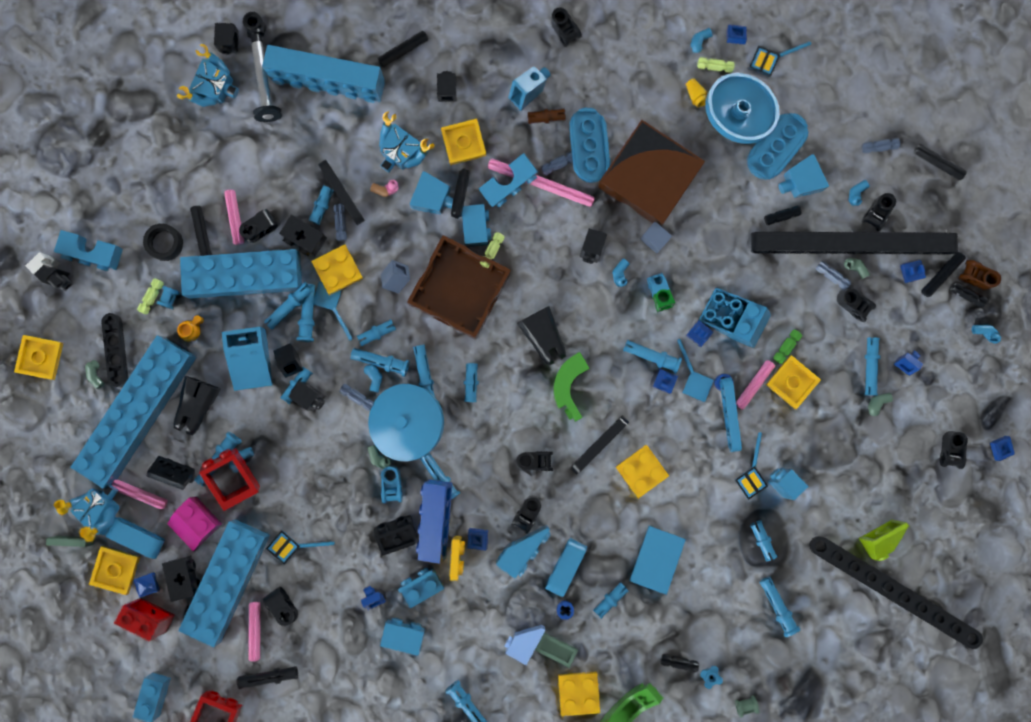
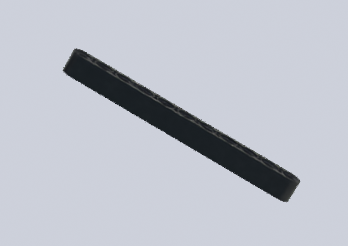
M753 232L751 233V253L949 255L958 253V233Z

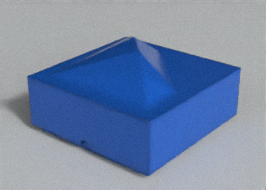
M728 25L726 29L727 43L745 45L747 41L746 26Z
M1003 436L990 442L995 461H1002L1007 457L1015 455L1010 436Z
M469 528L467 549L486 551L488 549L489 530Z
M154 572L133 579L139 598L160 591Z

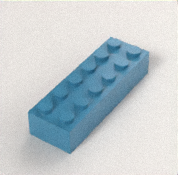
M267 45L262 67L275 84L283 85V83H287L295 88L307 87L314 92L322 90L334 96L342 94L350 99L362 98L369 103L381 102L385 79L381 68L378 66Z
M296 249L180 257L182 296L189 299L296 291L302 285L301 253Z
M236 519L228 522L181 623L179 632L211 647L221 643L270 537L269 534Z

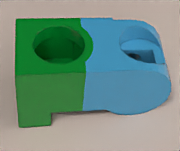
M663 273L648 277L647 283L652 293L657 313L673 308L675 300Z

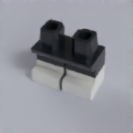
M39 252L26 265L42 283L52 285L57 289L61 288L64 291L73 285V282L68 278L71 273L58 269L57 266L60 262L52 256Z

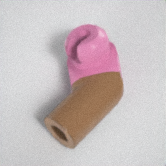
M389 180L385 186L373 183L370 192L388 197L397 192L399 188L398 182L396 180Z

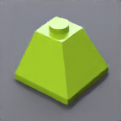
M891 519L859 537V540L871 559L883 561L889 557L890 553L895 551L909 525L907 522Z

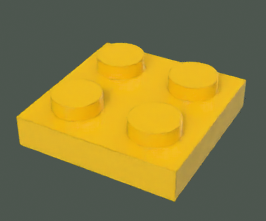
M477 118L441 127L450 165L487 156Z
M345 244L311 261L329 296L363 279Z
M23 335L14 372L55 380L64 343Z
M790 355L765 385L791 407L797 409L821 379Z
M644 445L615 466L638 499L669 477L647 445Z
M454 536L452 539L450 580L458 581L459 576L463 575L464 561H461V555L465 553V541H462V536Z
M101 546L89 585L128 595L141 556Z
M597 671L558 674L561 716L600 713Z

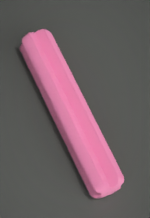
M226 190L224 195L233 243L235 245L244 244V238L239 232L241 220L236 192L234 190Z
M765 361L736 401V406L739 409L744 410L765 382L775 368L773 362Z
M114 480L112 486L118 489V492L159 509H164L167 505L168 500L120 480Z
M260 602L249 603V661H258L260 659Z

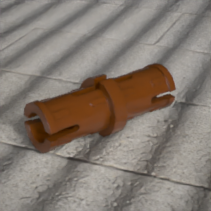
M547 108L544 111L527 112L528 124L541 122L549 124L550 121L566 120L565 108L548 110Z

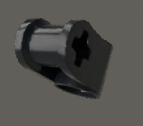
M562 7L556 8L551 16V26L563 46L567 47L571 41L576 38L580 39L582 34L567 10ZM562 17L564 21L558 22L555 18Z
M885 193L876 198L864 215L862 222H867L875 227L876 231H880L896 205L895 196L891 193ZM882 199L887 202V207L882 205Z
M263 209L240 226L239 232L247 242L255 243L276 230L279 225L269 210Z
M850 288L841 291L837 295V303L860 322H866L868 314L877 307L873 301L866 298L856 289ZM846 294L851 296L850 302L846 300Z
M948 431L943 435L939 458L942 467L956 466L958 469L965 467L968 438L964 433ZM954 436L957 437V443L955 445L953 443Z
M522 452L517 456L516 463L518 467L524 470L553 471L551 467V455H553V452ZM524 455L530 458L528 466L520 464V459Z
M529 496L525 499L511 523V526L519 527L527 535L541 510V501L537 496ZM529 501H536L538 507L535 510H530L527 507Z
M281 586L263 598L265 606L279 625L287 626L297 620L298 610ZM289 613L290 616L286 619L285 615Z

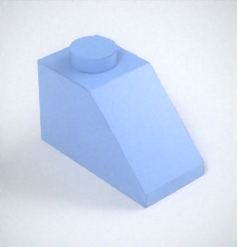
M538 625L515 632L513 637L509 636L504 645L506 647V654L527 665L545 632V626Z

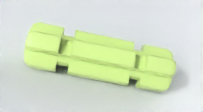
M699 57L697 63L699 69H705L706 67L707 70L721 72L725 70V72L729 73L733 72L735 66L733 61L725 62V60L712 58L707 60L705 57Z
M498 232L494 233L493 241H490L484 252L485 257L491 260L495 258L500 248L499 244H502L505 236ZM480 262L483 267L489 268L490 265L486 262Z
M156 278L152 280L151 288L147 289L142 299V304L140 303L137 308L139 312L146 315L151 309L150 305H153L159 294L158 290H161L164 285L162 281Z

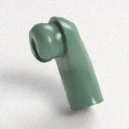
M886 393L873 396L868 405L869 414L871 416H878L882 405L893 401L892 394Z

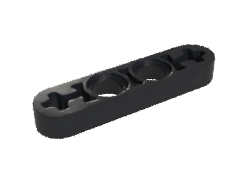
M325 159L319 163L320 169L356 225L358 226L364 222L363 216L327 160Z
M108 313L103 316L101 321L107 379L110 385L123 387L128 380V369L122 319L116 314ZM111 318L116 320V322L112 325L108 324V321H111ZM112 336L118 337V343L115 346H111L109 342ZM118 354L121 358L120 363L114 365L111 361L112 357ZM113 368H121V370L114 371ZM117 376H122V379L119 380V383L118 381L114 380V378H116Z
M623 415L618 418L570 469L576 475L579 474L627 426L629 421Z

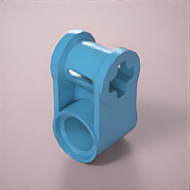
M392 465L386 467L381 473L382 503L387 501L402 502L403 492L400 470ZM387 470L395 472L396 477L394 480L387 478Z

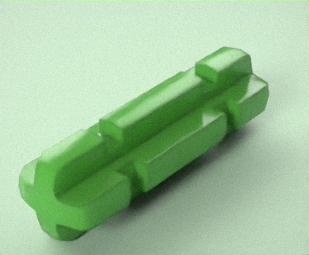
M792 330L789 334L790 338L787 337L779 348L780 352H776L773 359L777 363L783 364L787 359L786 356H789L797 345L796 341L799 342L802 338V334L799 331Z

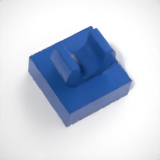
M921 260L900 265L905 283L926 278L925 268Z
M698 320L686 336L699 347H702L713 334V331Z
M914 350L912 354L907 352L899 357L894 365L910 376L919 371L923 363L918 360L921 355Z
M659 369L652 387L671 394L678 376Z
M371 586L364 589L366 598L361 599L363 608L370 610L386 602L384 595L376 592Z

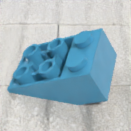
M715 288L699 320L729 338L755 348L771 314L765 306Z
M253 327L222 332L224 354L234 391L273 386L266 329Z
M545 525L507 544L497 558L496 566L514 579L518 575L521 577L527 569L526 563L528 560L531 559L533 561L538 554V546L541 543L545 544L551 535L549 526Z

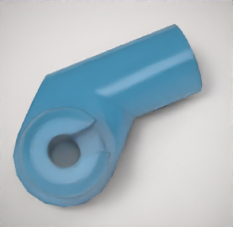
M866 180L850 188L848 201L852 206H858L862 203V200H860L861 192L870 187Z
M623 258L612 271L614 283L618 287H624L627 284L624 271L630 263Z

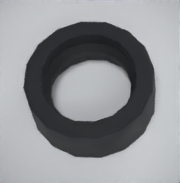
M158 223L146 230L143 236V246L150 256L160 261H170L181 253L183 238L174 227ZM160 232H168L174 238L172 248L166 253H159L153 248V240Z

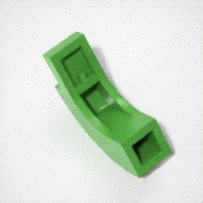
M580 352L569 358L561 366L553 386L554 400L558 409L566 406L567 409L564 411L569 420L573 419L574 422L581 419L582 416L571 398L570 387L578 375L590 369Z
M641 683L617 701L600 722H632L643 711L660 704L663 697L651 683L646 685Z

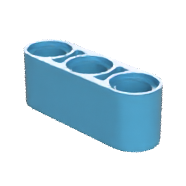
M115 517L114 525L105 534L107 538L152 559L157 558L165 542L164 538L120 517Z
M572 538L568 539L546 583L545 589L560 597L565 595L586 553V545Z

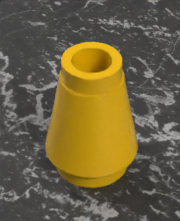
M695 78L690 79L685 85L692 104L700 108L705 105L708 92Z

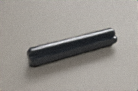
M421 31L377 58L379 64L385 67L427 42V34Z
M922 144L917 145L914 149V154L958 180H962L967 174L966 170Z
M465 168L459 171L450 213L451 217H455V219H459L462 216L470 171Z
M193 206L190 210L200 256L212 255L202 207Z
M961 252L956 253L926 284L921 293L927 298L932 296L962 264L966 256Z

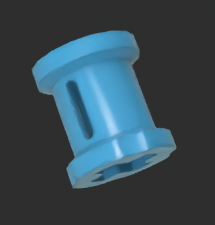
M163 286L162 289L164 291L156 304L173 310L174 301L180 292Z

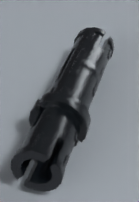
M297 666L284 669L274 668L273 671L237 677V687L242 689L270 683L280 684L281 681L298 679Z

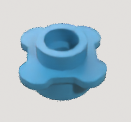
M711 666V668L700 672V676L705 681L704 686L707 689H711L716 684L721 685L723 682V678L719 676L717 666Z

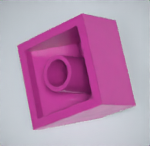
M197 496L189 497L174 511L167 523L193 552L222 525L218 518Z

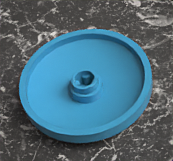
M744 73L724 75L712 85L707 93L705 107L708 119L721 135L731 141L742 144L760 142L771 134L778 123L779 105L774 93L764 82L752 75Z
M412 384L395 385L382 392L373 403L368 420L369 433L377 449L385 456L397 461L418 460L432 452L439 443L444 429L443 411L436 397L425 388Z

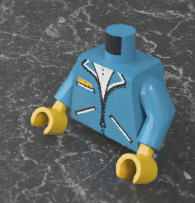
M200 44L205 50L204 54H201L198 50H195L198 56H205L206 60L202 58L190 88L188 89L185 86L179 87L180 90L185 92V96L177 94V97L182 100L188 98L190 102L202 107L216 105L217 103L222 104L227 96L236 98L239 88L232 86L233 79L230 76L229 69L220 58L212 52H208L206 45Z
M389 111L385 112L382 117L384 122L380 132L379 147L381 154L386 159L380 166L389 173L395 165L404 170L405 168L421 164L428 154L427 150L434 148V143L427 147L429 138L419 142L395 123L392 126L391 123L397 119L396 114L392 115L390 120L388 118Z
M107 485L104 491L90 489L87 493L70 499L68 503H65L64 500H57L54 503V507L60 515H65L69 510L68 508H71L70 512L85 526L79 531L81 538L91 542L95 539V534L105 535L107 530L114 525L119 505L113 498L118 489L112 485Z

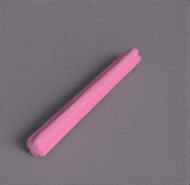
M493 158L490 159L488 163L490 170L514 178L509 164ZM536 175L538 178L530 183V185L591 207L595 200L594 196Z

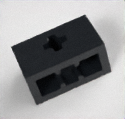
M292 214L279 233L284 237L282 241L290 246H293V244L300 247L298 251L306 256H309V254L316 256L327 239L323 233ZM302 235V236H305L306 238L303 240V239H300L299 236Z
M588 229L579 256L583 258L582 261L589 264L598 262L607 237L606 233Z
M299 381L288 397L307 411L315 412L316 409L320 410L326 396L309 383Z
M191 555L162 563L170 601L174 602L193 597L200 585V581L196 578V563ZM180 576H185V580H181Z

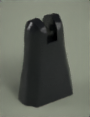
M550 306L517 323L523 334L547 365L554 364L552 355L549 353V350L555 348L561 360L566 357V350Z
M185 376L177 412L174 417V429L181 431L185 426L187 418H189L190 421L186 434L193 436L199 429L221 389L199 379Z

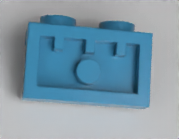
M426 567L417 573L418 577L414 579L409 577L400 583L401 586L398 588V591L402 593L410 609L445 588L434 568L429 570Z

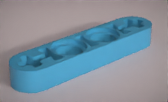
M731 377L720 379V389L727 442L730 452H737L742 450L734 384Z

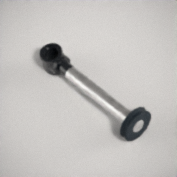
M248 12L244 15L242 22L247 30V36L251 38L261 107L254 109V119L259 122H273L279 120L282 114L280 113V107L272 106L268 75L262 67L265 57L262 37H264L266 26L258 13Z

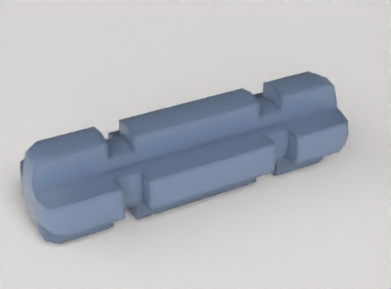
M900 139L879 140L873 143L865 142L862 144L863 153H871V151L895 150L901 146Z
M572 151L566 153V156L562 155L550 161V164L542 165L541 170L546 176L552 173V171L572 163Z
M343 204L334 205L337 241H346V219L343 214L345 213V207Z
M824 261L817 265L816 270L821 274L824 273V276L834 284H839L838 286L841 289L846 290L851 285L850 280L844 279L842 274L832 267L829 268V265Z
M343 384L339 392L348 396L350 400L358 405H363V408L366 410H371L374 403L372 400H367V397L354 389L352 390L347 384Z

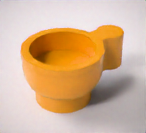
M196 315L192 321L187 320L180 323L177 327L178 336L187 342L198 339L200 335L199 325L204 322V318Z

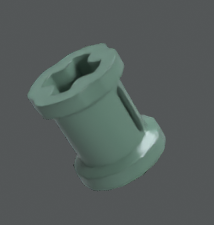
M754 695L749 699L734 700L739 718L754 712L759 714V706Z

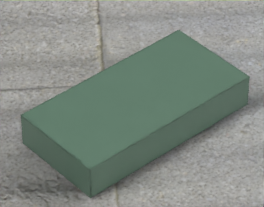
M52 536L46 538V545L87 547L93 545L94 540L88 542L85 538L77 536Z
M544 632L535 651L570 668L578 649Z

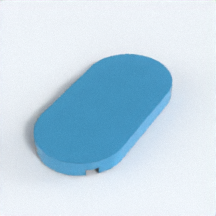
M586 107L578 110L569 122L574 171L580 179L585 182L595 183L602 179L610 167L607 125L604 117L600 116L597 110Z
M796 113L780 115L778 123L771 134L754 145L747 157L748 168L754 176L763 180L775 178L783 171L808 138V126L803 117Z

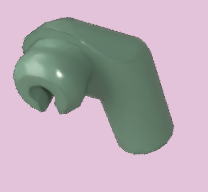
M847 258L844 261V267L848 270L857 271L861 279L870 275L861 259Z
M92 360L85 365L86 378L98 390L105 383L96 375V370L100 368L99 363L96 360Z
M375 445L367 447L371 463L374 466L385 469L391 465V460L380 455Z

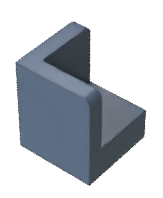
M654 222L642 235L641 240L658 254L671 239L672 235L657 222Z
M391 260L381 273L382 288L395 293H400L410 280L408 265Z

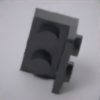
M158 456L148 469L147 477L184 490L188 483L194 482L195 469L169 458Z
M411 515L400 516L396 520L388 523L383 522L374 528V537L382 556L419 542L412 524Z

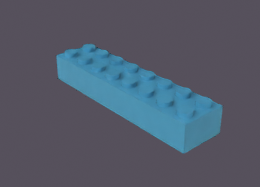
M157 335L70 468L101 488L112 485L113 481L117 480L197 357L167 338Z

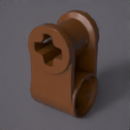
M966 260V267L958 277L960 281L971 284L981 290H989L1001 283L999 272L974 260ZM986 276L990 278L991 284L986 281Z

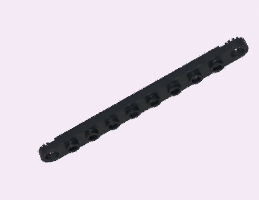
M816 536L810 541L809 546L812 553L970 649H977L982 645L983 637L978 630L827 538ZM818 541H823L825 548L819 552L816 550L815 545ZM973 633L976 636V640L970 644L967 637Z

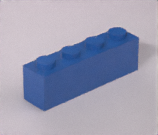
M430 479L421 487V496L423 497L419 508L421 523L418 526V534L420 536L416 547L418 560L440 564L447 558L452 482Z

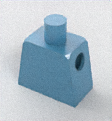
M533 66L513 80L508 98L520 111L542 93L547 79L551 76L549 70L545 67L538 70Z
M814 154L789 169L784 174L786 181L778 184L782 194L791 191L794 198L819 193L829 187Z
M423 171L410 201V207L414 210L441 215L444 207L452 208L454 198L449 196L450 187Z

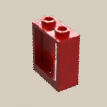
M237 448L231 451L227 449L219 454L220 457L204 461L199 471L200 476L223 511L259 493L260 485ZM233 461L247 485L224 496L209 472Z
M139 598L122 606L114 624L150 642L167 632L175 614L143 598Z
M206 691L200 696L190 722L199 721L205 703L231 713L228 722H236L243 705L239 704L236 699L221 697L218 692Z

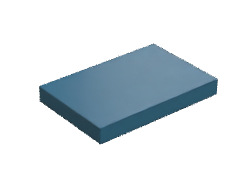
M648 525L629 581L667 595L686 539Z

